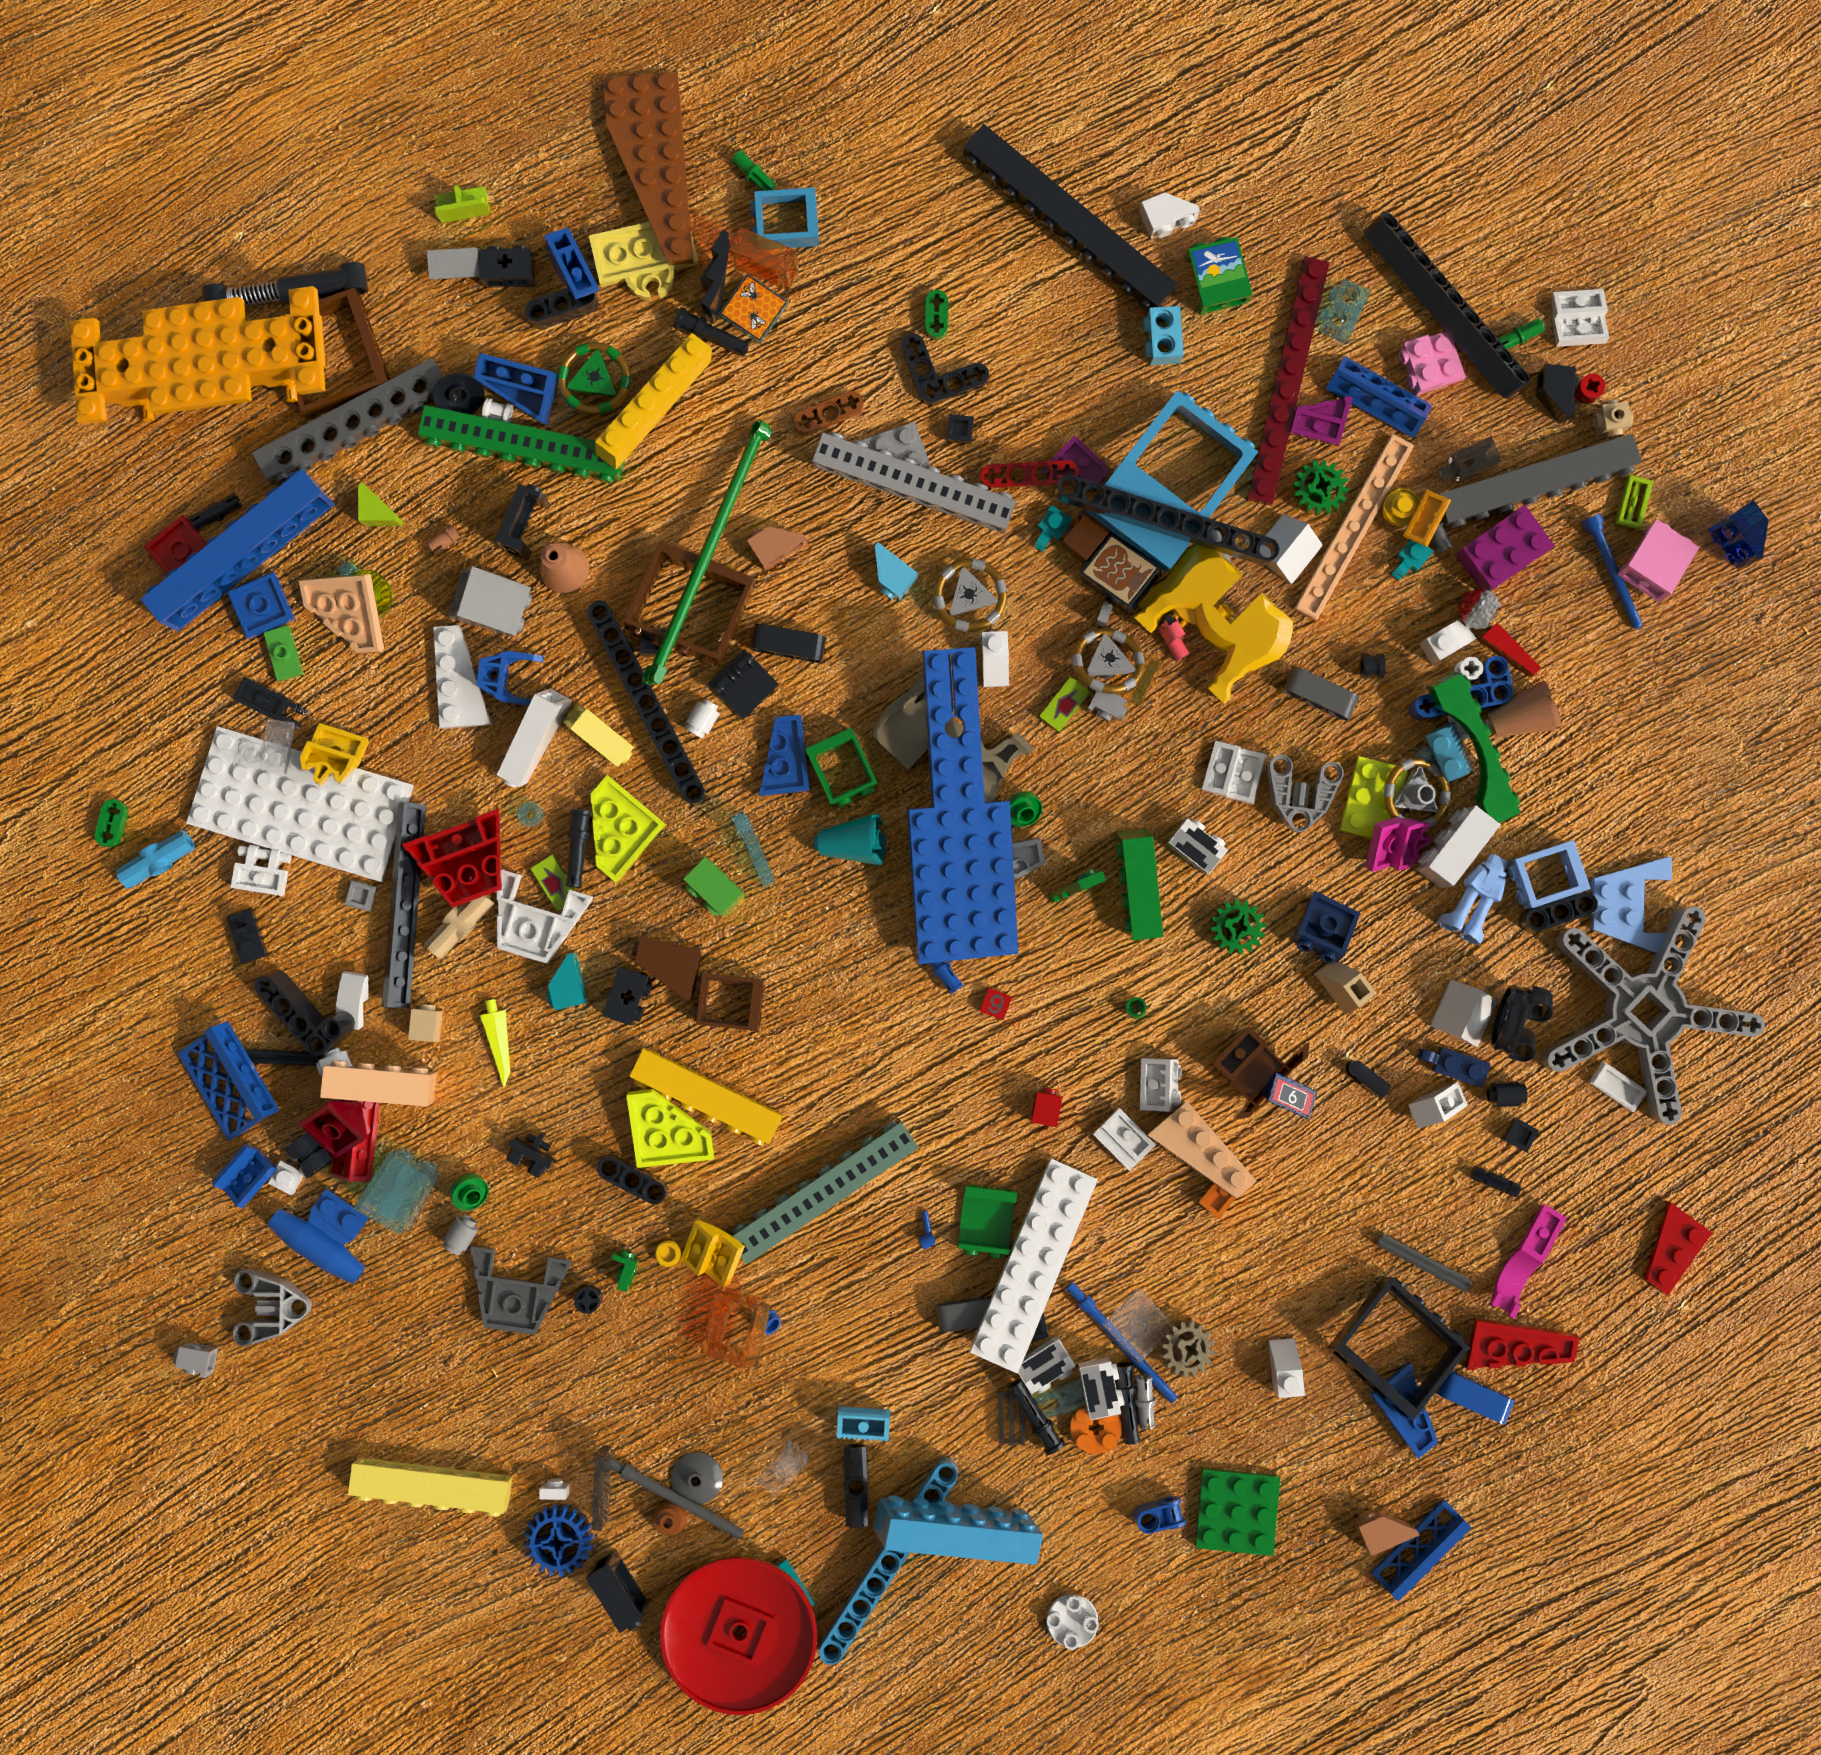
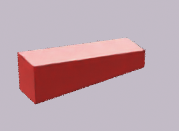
M1498 622L1492 625L1479 638L1481 642L1528 677L1534 676L1542 669Z

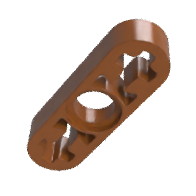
M848 391L798 412L794 418L795 429L800 435L809 436L858 416L863 411V398L856 391ZM852 398L854 402L858 401L856 409H852L851 406L843 408L844 414L840 415V408L837 403L841 402V407L848 405V399ZM827 407H832L836 411V416L831 420L822 417V411ZM817 412L821 424L817 425V420L810 422V427L807 429L804 425L799 426L802 423V418L806 417L810 421L815 419L814 413Z

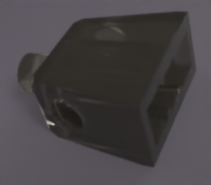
M1492 436L1452 454L1448 460L1449 464L1438 468L1437 471L1443 483L1456 478L1459 484L1496 469L1502 459ZM1461 462L1467 463L1469 467H1464Z

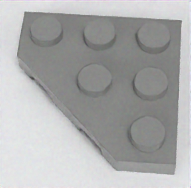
M915 422L861 440L871 450L883 449L892 453L894 458L900 460L902 457L912 459L916 462L917 466L923 468L931 466Z

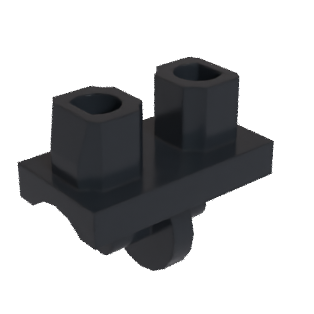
M540 1132L538 1137L528 1133L525 1140L533 1145L518 1137L512 1138L508 1144L511 1148L506 1160L519 1166L525 1156L531 1158L533 1162L527 1172L536 1178H540L547 1168H551L556 1162L555 1158L539 1150L541 1148L548 1152L551 1148L550 1144L544 1142L547 1135L544 1132Z

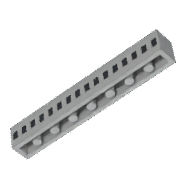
M830 432L829 434L822 433L812 461L815 468L1003 534L1007 530L1016 504V500L1012 499V495L1006 492L998 491V493L988 491L987 486L980 483H974L973 485L965 483L962 477L950 474L949 477L940 474V470L935 467L926 466L923 468L917 466L916 462L906 457H902L901 460L894 458L889 451L883 449L871 450L867 444L854 440L853 443L846 441L842 435L835 432Z

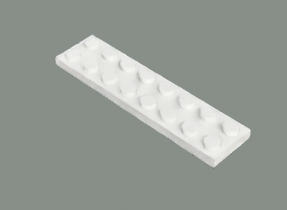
M1049 1159L969 1349L970 1353L1018 1374L1098 1179L1054 1159Z

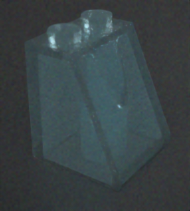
M405 1148L391 1150L353 1209L400 1234L413 1227L442 1173L436 1170L437 1166L427 1160L421 1162L413 1158L414 1153Z

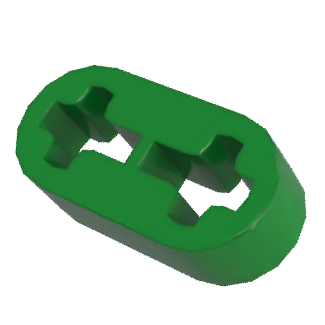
M932 290L926 296L925 332L930 339L937 341L943 339L948 330V297L942 290ZM936 297L939 298L940 302H944L939 305V312H934V304L930 303L934 302ZM934 318H939V326L943 327L939 329L938 333H935L933 328H929L934 326Z
M110 799L103 803L94 836L99 845L115 847L121 842L129 812L124 802ZM116 807L120 810L119 815H113V813H110V809ZM110 831L113 834V839L107 840V838L103 837V834Z

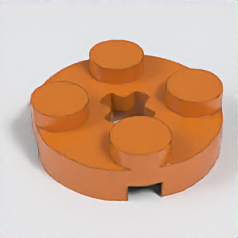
M1086 1402L1082 1403L1073 1412L1069 1424L1071 1436L1078 1448L1091 1454H1101L1114 1449L1122 1433V1423L1119 1415L1090 1420ZM1094 1420H1098L1099 1425H1103V1428L1098 1433H1093V1430L1088 1429L1089 1425H1093Z

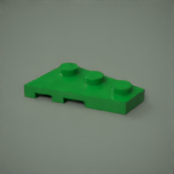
M1092 869L1075 877L1076 882L1048 894L1051 903L1106 881L1103 872L1096 873Z

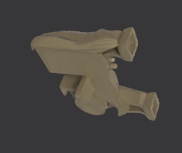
M923 670L917 676L910 690L888 705L876 719L872 728L874 739L907 772L928 752ZM955 717L950 718L945 724L946 734L951 738H956L962 734L964 726L955 722ZM1017 732L1011 739L1004 740L999 746L990 750L985 749L981 742L985 802L994 801L998 788L1005 777V771L1010 767L1013 760L1020 755H1029L1034 750ZM931 784L927 787V791H928L930 794H931Z

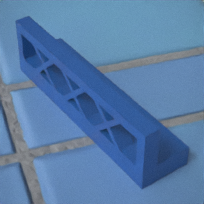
M1346 356L1341 360L1326 387L1328 391L1341 398L1353 397L1351 402L1353 405L1412 438L1415 437L1425 422L1432 407V404Z
M1444 1499L1414 1527L1418 1534L1423 1529H1433V1538L1428 1543H1419V1536L1398 1544L1370 1571L1398 1602L1472 1528ZM1446 1508L1454 1517L1446 1525H1437V1515ZM1404 1548H1414V1558L1411 1561H1401V1551ZM1387 1566H1396V1576L1388 1583L1380 1573Z

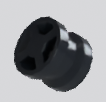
M1362 653L1359 663L1360 677L1368 678L1369 676H1375L1376 678H1383L1385 674L1384 654L1377 653L1375 656H1370L1368 653Z
M595 1285L584 1286L575 1295V1307L581 1313H593L602 1303V1292Z

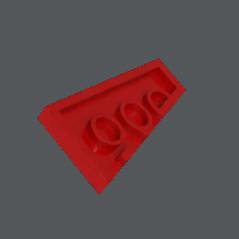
M1474 1318L1469 1344L1470 1349L1468 1350L1465 1368L1469 1371L1483 1367H1489V1369L1501 1368V1366L1508 1365L1520 1367L1534 1363H1540L1541 1365L1572 1363L1576 1359L1580 1337L1573 1333Z

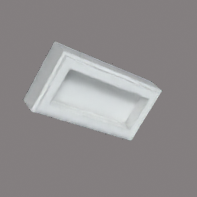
M1601 1062L1588 1082L1630 1112L1636 1110L1648 1092L1606 1062Z

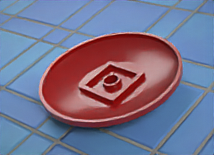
M742 1556L725 1557L698 1567L688 1574L675 1588L662 1616L660 1627L661 1651L671 1677L678 1687L692 1700L701 1706L719 1713L750 1715L779 1705L801 1686L814 1661L818 1635L817 1623L807 1595L801 1586L785 1571L757 1558ZM737 1625H742L747 1629V1634L739 1637L735 1635L733 1628Z

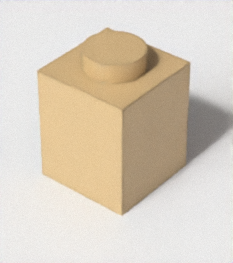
M420 1004L419 1009H411L408 1040L439 1042L443 1011L435 1010L436 1005Z

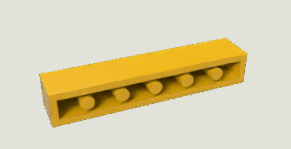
M691 333L595 441L596 455L614 469H617L710 364L712 348Z
M648 1048L642 1049L629 1076L635 1079V1085L646 1090L648 1087H652L658 1090V1093L667 1100L671 1101L674 1098L680 1101V1106L688 1111L694 1112L697 1109L704 1113L703 1118L713 1123H717L720 1120L727 1124L726 1129L739 1135L741 1131L750 1135L749 1140L763 1146L764 1142L770 1144L784 1114Z

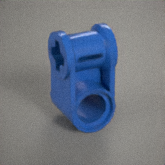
M1168 1496L1157 1501L1141 1504L1135 1508L1133 1513L1136 1525L1146 1534L1176 1529L1186 1524L1185 1518H1182L1179 1506L1181 1499L1179 1496ZM1152 1514L1153 1518L1150 1523L1143 1524L1141 1523L1142 1516Z

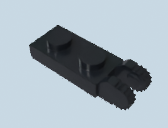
M243 677L233 697V700L296 729H300L302 724L284 716L288 707L301 715H307L309 711L291 702V699L246 677Z

